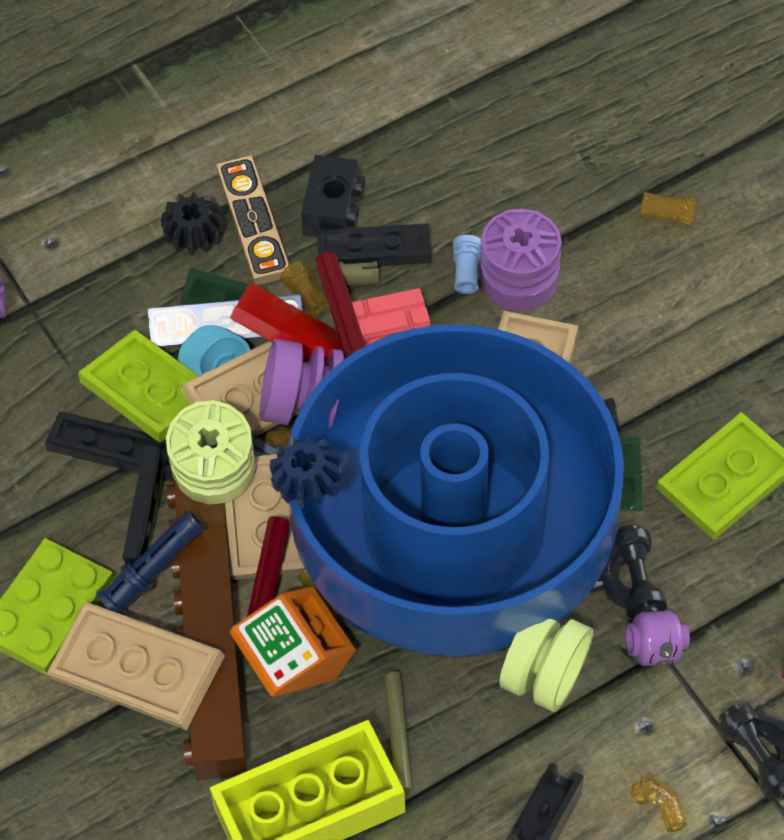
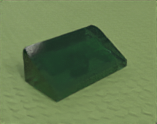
M190 268L180 304L194 305L238 301L249 284Z

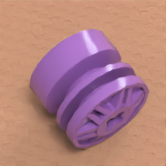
M513 209L494 216L484 227L481 237L480 279L483 291L492 302L506 309L516 311L531 310L547 303L556 293L560 276L559 261L561 258L562 241L559 229L550 218L534 210Z
M274 339L264 372L260 398V421L288 425L294 409H301L318 383L336 365L344 360L343 351L330 349L324 365L323 347L316 346L310 355L308 363L303 362L301 343ZM339 399L330 414L328 425L330 429L336 415Z

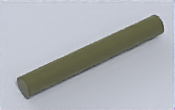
M388 672L385 674V687L393 770L405 794L412 792L402 679L401 673Z

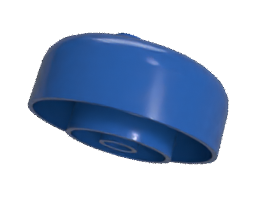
M433 325L406 330L372 342L336 365L318 383L299 411L290 439L293 436L298 440V443L304 442L309 433L314 437L315 443L325 438L330 443L331 450H336L340 456L341 464L339 467L342 470L343 476L341 482L335 483V496L321 495L323 500L321 506L315 503L314 499L308 500L303 509L298 505L297 499L288 503L294 543L303 566L323 598L340 616L372 638L396 648L430 656L469 657L500 652L510 648L518 632L548 619L555 620L557 623L563 621L585 600L601 576L610 558L619 523L624 472L622 446L613 418L599 393L575 367L546 347L517 334L476 325ZM339 399L336 415L330 429L328 426L330 414Z

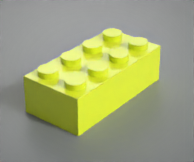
M369 720L209 787L214 810L228 840H344L405 813V792Z

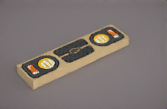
M252 155L216 164L219 179L254 284L261 285L291 277L290 266Z

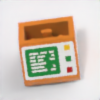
M313 586L280 594L230 630L231 636L272 698L335 681L356 652V649Z

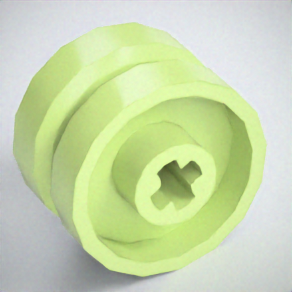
M548 619L516 633L502 667L499 680L500 687L518 696H523L533 687L534 703L552 712H557L570 694L584 665L593 638V628L573 619L566 622L560 628V623Z

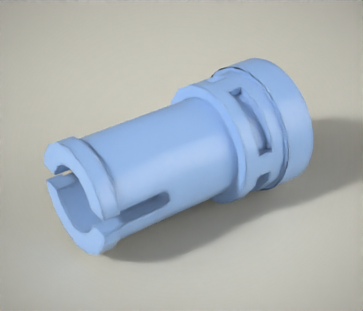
M461 235L453 240V260L456 263L454 288L459 293L472 294L478 290V264L481 261V239L473 235Z

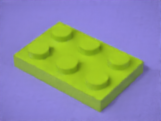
M137 330L132 331L78 372L80 383L159 443L166 439L171 421L182 409L190 406L181 392L182 385L199 377Z
M740 412L659 479L657 490L708 536L715 540L784 482V448Z
M44 538L0 599V651L47 676V671L84 603L88 602L94 605L99 603L100 599L96 591L100 587L106 588L114 580L113 572Z

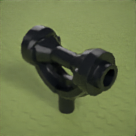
M628 525L617 531L610 558L597 583L590 591V593L605 590L607 599L625 608L628 617L633 619L639 613L664 611L667 607L665 595L659 588H654L647 577L644 562L647 553L651 552L652 539L648 530L637 525ZM625 563L629 567L632 580L631 589L625 587L619 578L620 569Z
M735 704L729 707L720 715L719 720L721 723L718 725L717 731L724 740L746 748L759 766L760 777L758 783L760 791L767 799L776 797L778 801L784 800V722L767 715L757 714L751 705L741 707L740 704ZM759 737H765L772 745L774 744L778 758L771 755Z

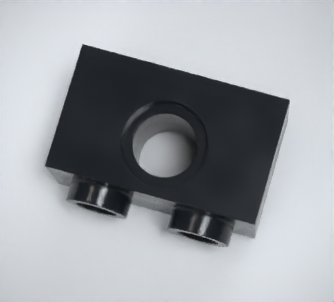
M322 155L314 156L301 212L303 236L317 237V230L357 226L359 206L355 205L356 197L362 198L365 188V176L359 175V160Z

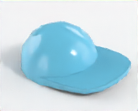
M212 324L202 326L190 334L179 350L178 360L196 375L201 376L251 349L248 343L240 336L223 327Z

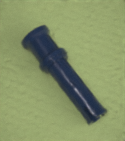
M187 509L134 563L130 561L124 563L121 566L122 572L106 588L100 587L96 591L97 596L110 611L125 615V608L142 592L148 593L153 584L151 580L206 527L195 514Z

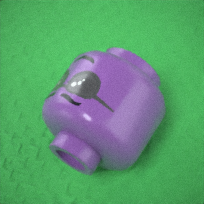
M672 611L642 612L634 617L632 623L627 624L625 642L628 655L630 657L634 656L640 665H671L680 660L684 649L689 648L690 635L687 625H681L678 616Z

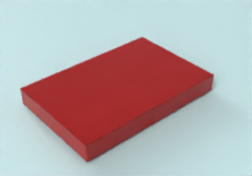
M253 283L249 284L230 316L231 320L271 342L274 339L301 343L303 360L307 362L316 346L323 347L324 365L330 349L343 351L337 330Z

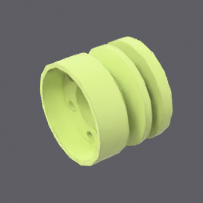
M211 400L196 402L182 409L171 421L166 435L167 454L173 478L180 490L192 500L209 505L227 503L240 496L251 484L256 469L251 428L243 414L230 404Z

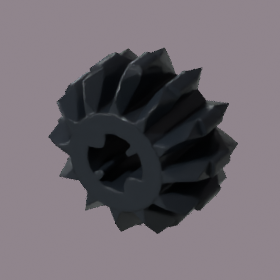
M193 191L190 197L185 198L178 193L177 202H167L166 212L162 213L161 226L164 239L167 243H173V247L177 252L187 248L192 256L195 249L201 248L207 253L209 244H219L220 234L224 232L225 223L219 203L212 202L209 194L198 198V195Z

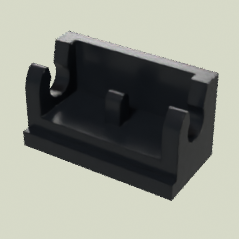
M549 764L507 840H557L582 796L584 776L573 771L568 779L557 773L558 768L556 764Z

